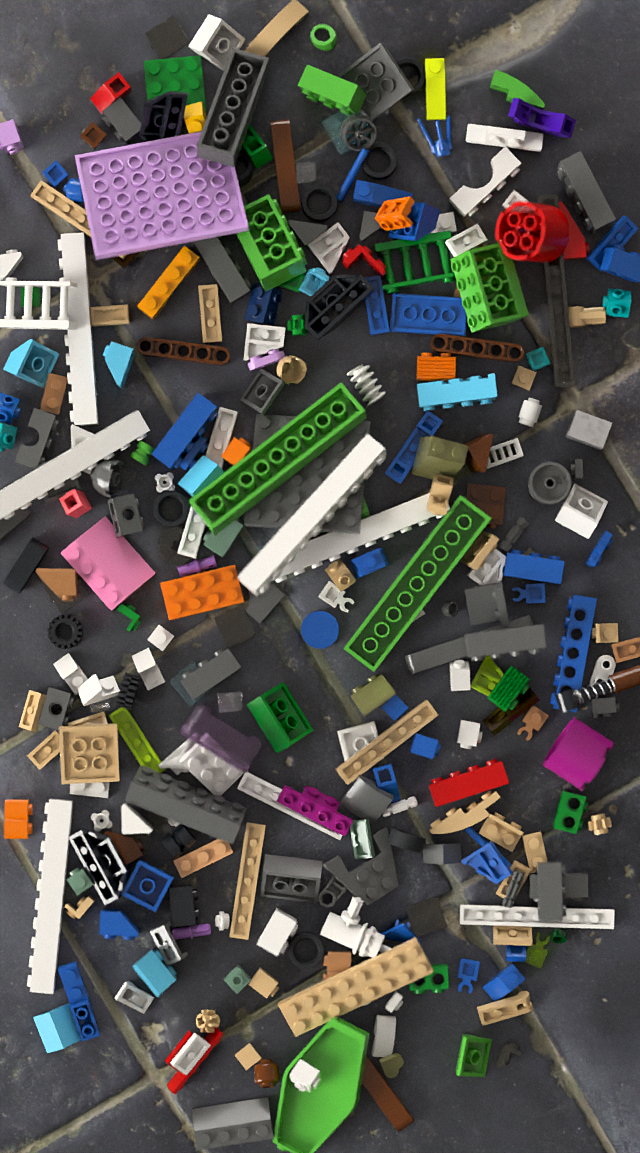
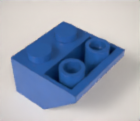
M414 202L411 212L407 215L413 222L412 226L390 230L389 238L409 241L420 240L436 228L440 210L426 203Z
M103 908L101 910L99 935H104V938L107 939L123 936L125 940H134L140 935L141 929L123 909Z

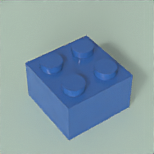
M140 859L121 895L156 912L174 876Z

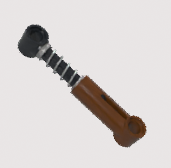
M640 665L611 674L607 680H602L601 683L595 682L594 685H588L587 688L581 687L580 690L569 689L555 694L560 712L564 713L576 709L585 700H591L593 697L598 698L599 695H605L607 692L612 693L613 691L618 693L639 685Z

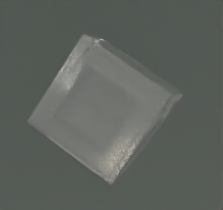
M241 692L218 693L219 712L242 711Z

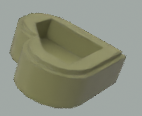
M398 1053L379 1059L382 1069L388 1078L396 1077L399 1069L404 1064L402 1056Z

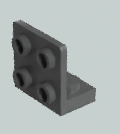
M502 582L465 588L471 625L500 620L501 626L509 625Z

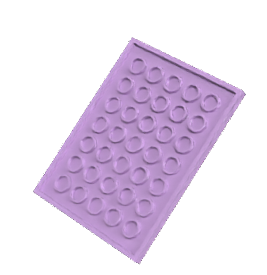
M201 132L75 155L96 260L249 231L235 166L231 167L197 157L196 146Z

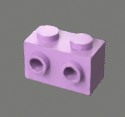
M13 119L0 123V150L4 149L6 154L10 153V155L19 153L21 148H24L16 123Z

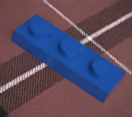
M623 215L586 259L598 271H602L600 267L606 248H614L615 245L623 247L639 228L627 216Z
M381 275L365 277L374 287V290L365 300L370 335L389 333Z

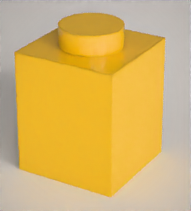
M202 102L186 105L184 120L189 134L201 132L207 119Z

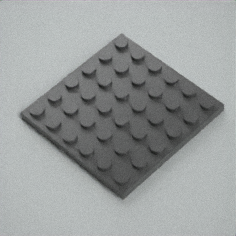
M256 414L253 450L295 419L296 416H263L262 414ZM362 421L246 511L245 526L282 529L367 434L370 436L371 422ZM365 478L360 483L359 489L347 497V502L344 506L338 507L334 512L333 518L329 522L325 521L321 526L322 532L360 534Z

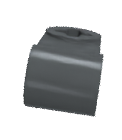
M334 875L318 896L319 903L323 907H332L348 889L341 881H338L343 885L341 887L336 882L337 879ZM325 893H329L333 897L329 904L322 902V896Z

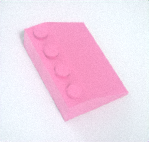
M106 516L61 552L63 557L111 611H114L156 574L124 536L116 538L114 526Z

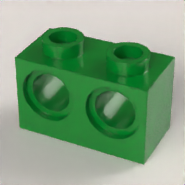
M562 790L553 828L577 834V830L581 831L583 825L581 815L582 812H586L588 806L586 797ZM572 798H577L579 801V805L575 809L569 807V801ZM566 817L574 819V824L571 827H565L564 819Z
M431 964L434 972L424 976L425 979L422 984L409 983L410 991H414V994L425 993V990H433V993L445 992V989H449L448 965ZM436 974L444 976L443 981L439 984L433 981V977Z

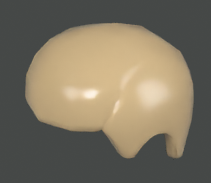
M296 356L283 357L277 365V377L288 385L289 383L298 384L306 375V363Z

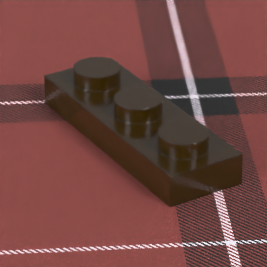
M530 687L524 695H518L516 698L518 703L512 710L508 709L504 712L498 708L482 720L494 736L540 700Z

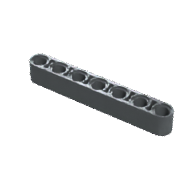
M528 615L510 621L507 626H501L500 624L479 632L533 625L531 616ZM461 637L404 656L410 674L467 656L465 638Z

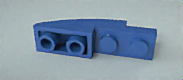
M74 961L59 966L58 972L69 1000L70 1009L81 1041L100 1036L93 1007L77 962Z

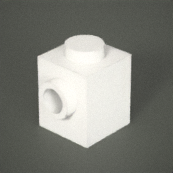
M455 660L454 662H449L451 691L470 690L469 661Z
M460 721L457 743H460L461 748L471 749L472 746L481 743L482 732L479 731L480 723Z
M301 1059L290 1073L291 1081L301 1091L307 1090L311 1092L321 1082L320 1071Z

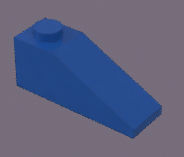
M356 180L353 202L381 207L384 201L409 196L412 198L413 193L376 183Z

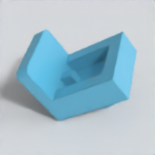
M321 268L310 269L299 290L311 297L326 281H329L330 277Z

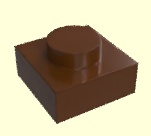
M93 122L80 135V138L94 150L107 137V134Z

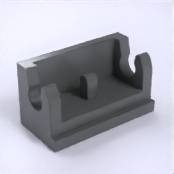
M171 920L150 931L167 966L188 956L187 951L183 954L181 953L168 928L172 925Z

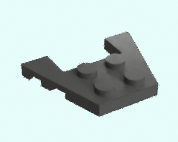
M383 827L371 835L379 854L350 872L347 871L340 856H336L323 864L324 868L329 870L338 881H341L356 898H361L360 900L363 901L365 906L370 905L399 886L391 844L387 843L389 838L387 827Z

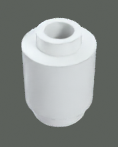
M529 398L528 401L524 400L519 414V423L530 427L537 423L542 405H539V400Z

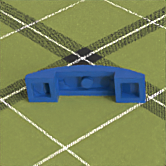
M427 410L384 474L401 484L414 465L420 437L433 436L443 420Z

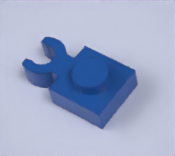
M545 583L525 584V590L519 587L512 588V591L520 593L518 598H512L514 602L526 598V604L546 603Z
M460 958L457 977L463 979L458 985L459 992H461L463 985L469 986L468 993H472L473 986L471 980L477 981L480 961Z

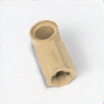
M583 306L567 308L569 328L606 323L605 307L584 308Z

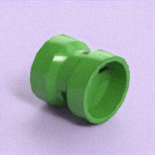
M140 440L137 444L138 449L133 451L130 457L147 466L149 456L152 455L155 449Z

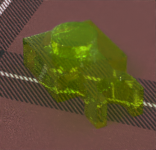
M538 932L536 935V944L528 946L526 951V963L538 968L542 967L548 950L543 947L550 939V936L547 935L545 941H540L539 936L541 932Z

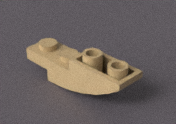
M489 790L481 796L483 800L479 803L473 802L467 806L465 813L460 807L458 809L455 807L445 813L447 817L443 820L438 818L430 824L432 828L429 831L431 834H443L470 827L488 817L489 813L486 811V808L501 797L496 791L491 792Z

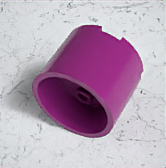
M573 717L552 745L542 765L583 791L585 788L584 783H590L605 761L607 750H611L613 742Z

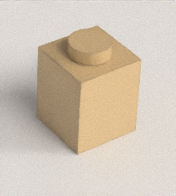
M261 967L248 983L249 986L265 998H268L269 995L273 997L279 989L277 986L279 981Z

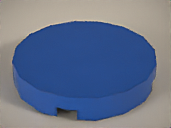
M314 611L308 614L301 626V635L304 641L317 649L331 646L339 634V625L335 617L325 611Z

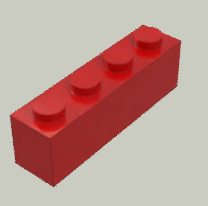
M496 758L487 761L486 766L480 768L479 765L468 767L467 772L461 773L459 770L450 773V777L443 779L442 776L434 778L428 786L435 807L509 784L502 761H497Z

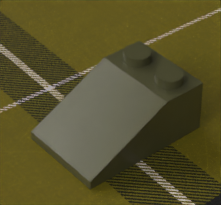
M377 673L367 679L369 683L364 687L360 684L351 690L353 694L350 697L364 716L396 694L382 674L379 676Z

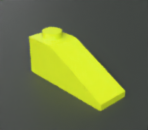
M444 58L425 59L427 120H445Z

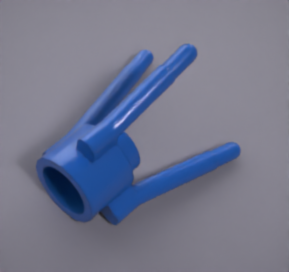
M447 116V142L446 139H443L440 122L436 121L439 140L435 141V146L422 120L417 118L432 154L435 153L436 157L450 155V150L452 149L451 117Z

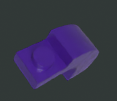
M513 98L508 115L514 119L513 122L519 125L564 138H571L576 123L575 119L566 114L539 109L520 98Z

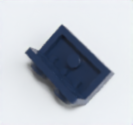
M254 282L244 319L273 326L277 317V309L282 299V290L274 287L265 292L262 284Z

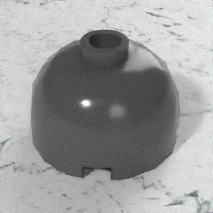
M114 459L103 460L92 469L90 478L92 479L94 489L99 494L109 498L118 496L115 493L117 489H122L125 480V469L122 468V465H124L122 461Z

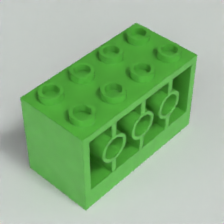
M268 194L244 206L249 231L239 232L236 235L265 292L307 272L305 268L307 264L305 255L301 247L298 246L294 233L290 231L289 224L285 216L282 215L277 200H272Z
M499 243L470 249L450 259L451 268L457 281V288L461 294L462 306L465 309L468 318L467 322L472 333L508 325L529 315L513 259L504 254Z

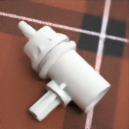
M353 897L348 910H344L341 916L333 912L329 913L320 935L353 949V954H356L357 951L360 952L359 956L361 957L370 956L373 958L377 956L379 951L385 952L392 949L382 944L385 935L378 933L375 927L371 926L369 929L367 928L368 923H365L363 926L358 924L360 921L358 914L363 901L359 897Z

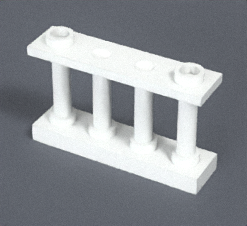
M8 277L6 281H0V285L7 287L6 316H4V319H0V328L76 330V322L69 321V317H67L69 287H77V283L71 282V279L59 278V282L17 281V278ZM15 287H25L24 316H22V320H16L14 316ZM33 287H43L42 316L40 320H33L32 317ZM51 287H61L60 317H58V320H51V317H49Z

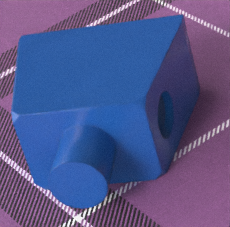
M383 547L349 561L356 579L390 565Z

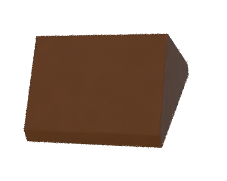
M493 434L478 435L464 444L469 446L465 463L471 472H486Z

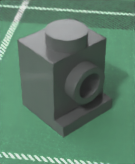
M615 697L590 700L592 718H598L597 714H600V717H612V713L620 711L619 701H615Z

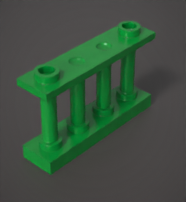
M450 230L427 234L418 241L400 239L375 244V253L383 257V262L386 266L385 271L388 285L382 286L383 292L387 291V294L399 292L398 289L438 281H444V283L454 282L456 277L454 272H451L447 245L445 243L448 239L452 238ZM434 243L439 246L444 274L437 276L432 274L428 253L429 244ZM418 247L420 249L425 278L414 280L409 256L410 248ZM397 250L402 254L406 281L395 283L390 258L391 251Z

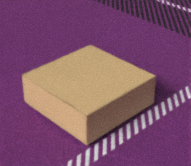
M251 1043L235 1054L246 1070L262 1059Z

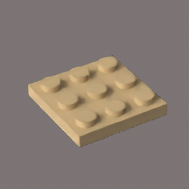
M117 724L59 726L62 784L120 781Z

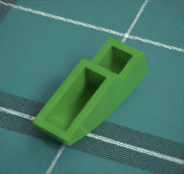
M495 70L490 88L508 93L506 101L512 102L513 98H520L534 107L544 109L545 104L528 86L504 72Z

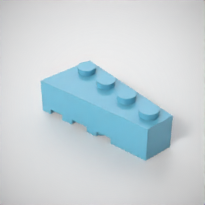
M495 373L488 374L486 378L472 376L467 378V380L457 378L448 380V382L435 381L417 384L419 408H423L424 411L435 410L436 406L450 409L454 408V404H462V407L473 406V402H481V405L492 404V400L497 398Z

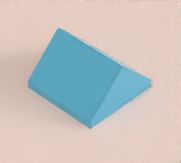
M203 455L179 481L178 485L194 497L225 472L216 463Z
M70 1003L33 1017L47 1053L64 1049L81 1040L70 1009Z

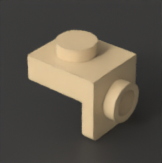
M341 559L332 562L325 569L341 592L356 582Z

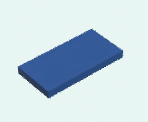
M392 293L390 332L429 335L445 334L466 337L467 315L462 306V298Z

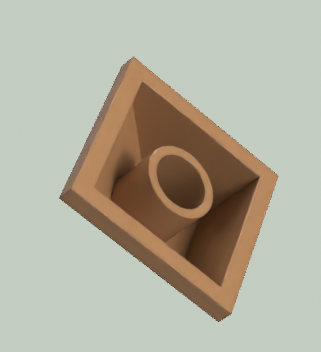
M36 568V573L40 579L59 598H62V601H73V598L78 599L79 575L75 569Z

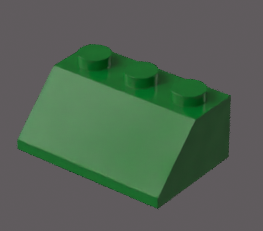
M284 682L247 704L276 753L281 752L314 731Z

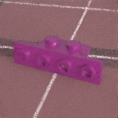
M306 785L301 794L288 786H284L277 799L278 803L343 836L347 834L353 822L352 819L337 812L340 802L336 801L332 796L319 792L314 787Z

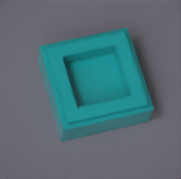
M543 346L525 354L532 371L551 364Z

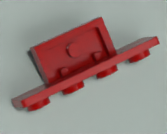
M219 1028L214 1029V1033L206 1035L204 1040L211 1046L187 1075L176 1069L177 1073L167 1084V1087L173 1094H176L184 1087L188 1078L196 1072L200 1063L208 1057L209 1052L220 1042L223 1033ZM191 1031L186 1033L165 1059L166 1063L171 1067L173 1066L170 1062L193 1035Z

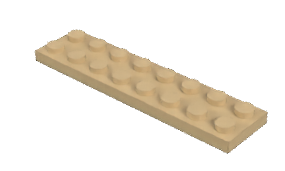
M415 937L278 1002V1006L295 1037L328 1022L334 1016L339 1017L431 974L434 970Z

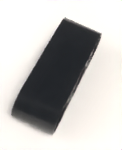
M32 537L3 584L20 594L48 552L49 547Z

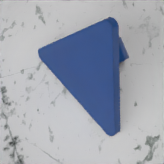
M396 920L394 928L381 933L385 935L384 939L398 942H407L416 937L409 929L410 923L408 921L406 925H399V920Z

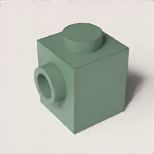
M77 867L68 873L70 877L67 881L77 896L94 885L85 868L80 870Z

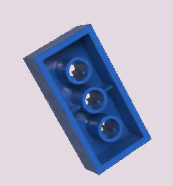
M197 393L152 453L153 457L171 470L174 467L178 469L183 461V455L191 450L195 439L203 436L206 432L205 426L207 423H212L218 415V412H216L218 410L217 406Z

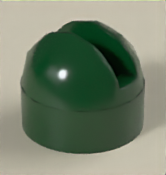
M555 928L552 931L551 940L557 944L565 943L567 941L565 929Z

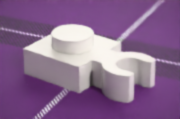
M328 581L318 596L333 608L339 604L343 612L349 611L344 607L346 602L354 604L351 598H344L345 591L341 592L331 581Z

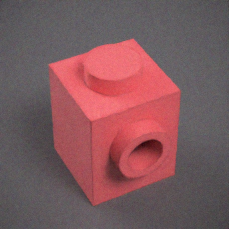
M70 490L59 498L66 514L78 518L92 509L85 492L80 490Z

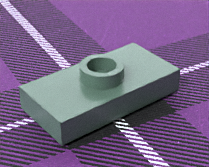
M369 819L353 820L350 826L355 859L375 857Z

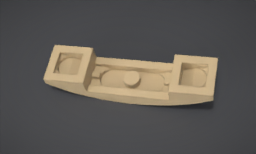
M292 0L267 24L245 51L267 57L274 46L309 11L297 0Z

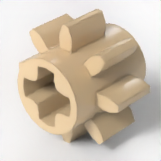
M605 813L591 815L592 821H587L590 831L594 830V835L608 833V827H612L611 819L609 817L606 818Z
M202 1010V1014H199L196 1018L197 1027L201 1028V1032L214 1033V1029L218 1028L220 1024L219 1016L215 1014V1010Z

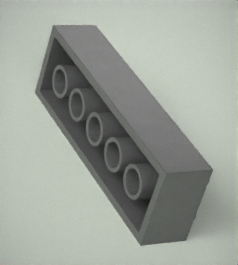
M232 48L196 146L197 157L231 167L235 166L270 70L269 58Z
M141 765L125 799L128 803L231 844L234 843L247 810L240 803H233L220 795H213L205 789L193 787L185 781H178L168 774H161L150 767H143Z

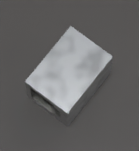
M576 410L566 438L601 450L604 447L612 423Z

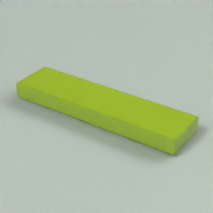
M121 707L108 715L112 722L117 724V730L141 766L150 767L158 773L166 770V768L161 769L159 767L161 760L128 709Z

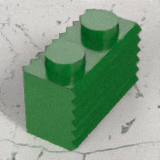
M511 666L487 699L504 712L508 709L512 710L518 703V700H516L518 695H524L530 687L527 684L530 679Z

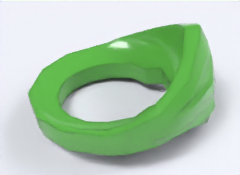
M319 24L312 29L310 34L312 43L318 49L324 51L334 49L337 35L332 27L326 24ZM326 29L329 32L330 38L325 42L319 41L315 38L316 31Z

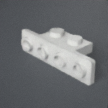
M468 124L466 142L541 152L543 134Z

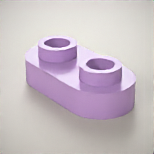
M278 348L269 351L268 356L261 358V355L250 358L251 362L248 363L250 371L279 362L283 357H286L284 351H279Z

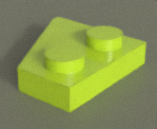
M490 655L485 656L470 685L471 688L486 696H489L503 677V672L496 666Z

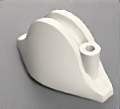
M197 732L162 761L159 767L161 769L170 768L176 775L181 772H189L179 759L196 744Z

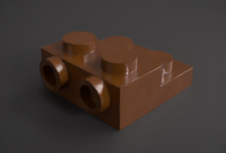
M467 483L466 499L491 517L486 528L498 529V525L501 526L503 522L506 487Z

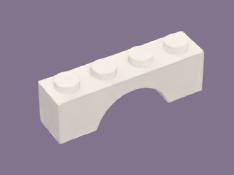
M506 146L491 159L493 177L487 185L477 189L463 185L449 198V202L464 218L467 215L471 217L478 210L477 206L481 202L485 204L492 197L491 193L495 189L499 191L506 184L505 180L509 176L513 178L520 171L521 162Z

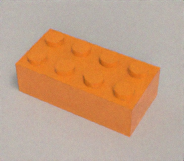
M236 565L160 583L170 621L244 603Z

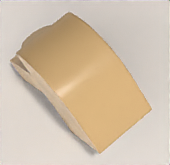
M439 474L434 475L426 507L427 511L435 515H446L453 478Z

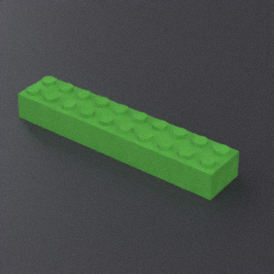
M342 383L338 384L191 498L189 502L192 508L216 536L367 418L365 410Z
M460 495L343 649L374 672L491 520V517Z

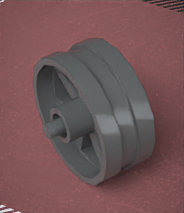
M353 114L347 117L340 127L341 139L354 151H361L362 148L368 149L376 139L377 130L375 125L363 114ZM361 121L359 126L356 125V122ZM367 121L370 124V126L363 128ZM347 133L352 134L348 139H346ZM356 138V144H350Z

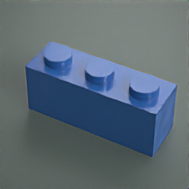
M511 550V553H506L503 576L561 584L564 561H560V557L549 556V559L541 558V554L530 553V556L522 555L523 551Z

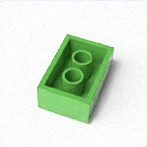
M310 65L306 66L298 83L302 93L307 96L306 98L313 102L319 100L330 109L336 107L347 116L359 114L367 96L358 85Z

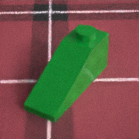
M249 125L241 148L248 154L255 168L258 169L273 158L266 144L253 127Z

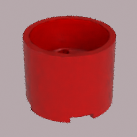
M518 201L508 207L505 212H501L496 223V241H499L504 254L511 259L542 263L550 262L558 258L565 250L569 240V224L563 212L555 206Z

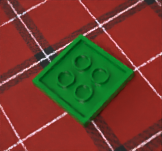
M201 55L144 61L147 100L168 91L187 92L188 99L186 105L202 102L206 113Z

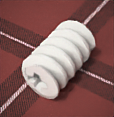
M362 364L348 372L347 376L354 375L351 382H358L354 387L355 389L361 388L358 394L359 396L365 395L362 401H369L366 406L368 407L380 400L386 392H379V389L382 387L381 385L375 386L378 379H371L374 372H367L370 365L363 366Z

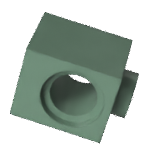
M238 964L224 977V981L237 994L251 981V977Z

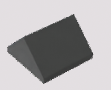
M260 369L240 401L265 416L285 387V382Z

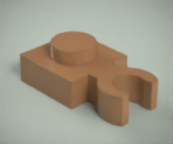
M533 705L522 719L526 725L519 728L517 734L520 735L522 731L526 730L528 732L526 740H530L532 730L539 731L549 715Z

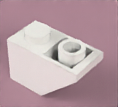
M8 250L6 254L0 255V281L6 280L22 261L23 254L18 252V250Z

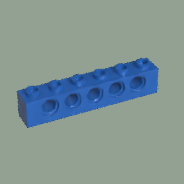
M572 595V598L568 599L567 609L570 612L569 617H565L563 626L566 629V635L562 636L560 643L563 652L562 655H558L557 666L560 669L559 674H555L553 685L557 686L555 693L551 694L550 704H553L554 709H559L555 694L561 693L563 686L567 685L573 690L581 689L597 601L595 598ZM577 610L584 612V619L582 621H577L574 617ZM574 629H578L581 632V637L578 640H574L571 637V632ZM570 648H575L578 651V655L574 659L568 656ZM569 666L574 669V675L571 678L566 677L564 674L565 669ZM578 708L573 709V710H570V711L577 713V709H578Z

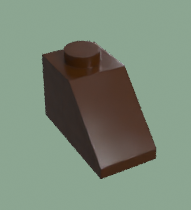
M110 830L104 832L105 835L111 836L125 864L134 861L144 854L143 850L145 848L140 839L136 841L135 837Z

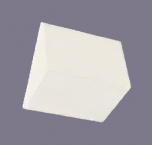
M127 802L121 806L122 834L150 833L154 829Z

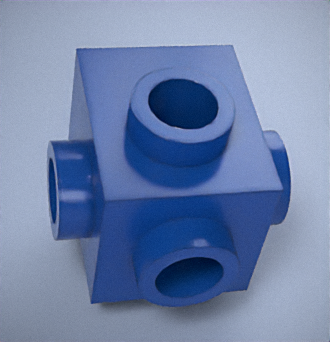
M0 393L1 422L11 425L14 418L18 419L21 408H19L20 399Z

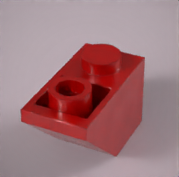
M118 72L106 81L90 100L99 112L103 114L102 111L120 97L122 99L126 97L132 90L120 72Z

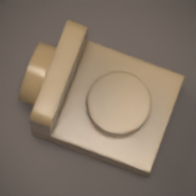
M618 623L594 624V628L591 629V639H595V643L618 642Z
M83 896L77 903L78 909L67 903L65 905L66 913L73 919L76 917L80 919L96 900L91 896L87 898Z

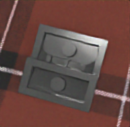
M359 775L341 798L340 803L361 819H369V823L374 825L393 801V794L377 788L376 782Z

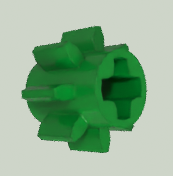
M305 315L291 316L292 321H288V331H292L293 336L307 335V329L304 326Z

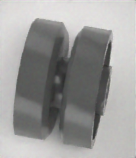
M546 462L533 469L529 475L527 485L529 493L535 501L544 505H553L566 498L570 492L572 482L570 474L565 467L559 463ZM547 480L553 481L552 487L547 486Z

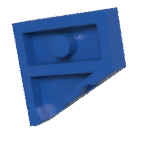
M604 531L585 565L590 568L599 565L603 558L601 554L604 549L608 550L613 542L611 539L613 534Z
M492 841L461 860L464 865H470L476 869L477 873L486 876L495 884L513 873Z

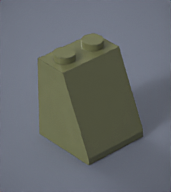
M433 436L420 437L411 474L433 480L435 474L453 478L463 467L469 446Z

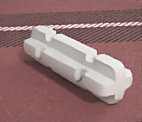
M412 796L408 800L404 799L390 804L391 806L385 809L382 816L387 817L391 813L396 814L407 810L409 807L418 806L416 797Z

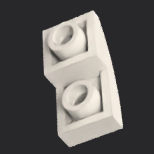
M376 1016L373 1030L375 1038L371 1052L373 1057H386L393 1053L396 1029L395 1016Z

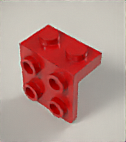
M359 244L354 250L350 248L343 255L342 265L347 270L362 257L378 275H381V278L386 276V266L379 259L376 261L372 257L373 253L365 245L362 247Z

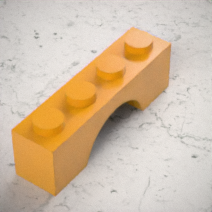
M184 246L138 304V309L154 320L164 308L175 289L199 263L200 257Z

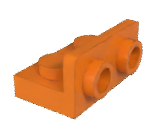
M411 196L384 201L374 219L386 231L411 227L413 222L407 215L411 212V207L415 201Z

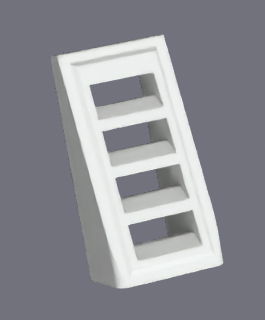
M518 438L491 447L490 452L494 462L491 463L490 458H488L486 468L489 469L523 457ZM512 444L514 445L516 455H513L510 447V445ZM503 447H506L509 455L508 458L505 457ZM497 449L499 450V453H500L501 458H502V460H499V461H498V458H497V455H496V452H495V450H497Z

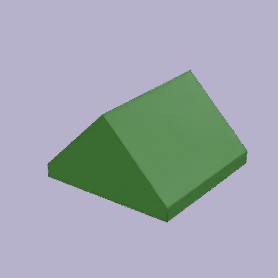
M462 1034L456 1066L457 1076L485 1077L492 1039Z

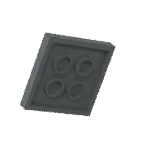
M383 42L377 44L337 75L339 78L358 85L367 96L360 112L367 116L371 122L414 91Z

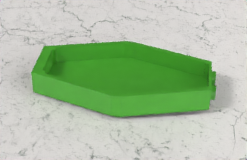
M334 1016L286 1068L283 1075L273 1143L277 1144V1148L292 1153H316L354 1111L360 1098L370 1033ZM300 1059L320 1071L321 1082L311 1092L299 1090L290 1079V1073Z

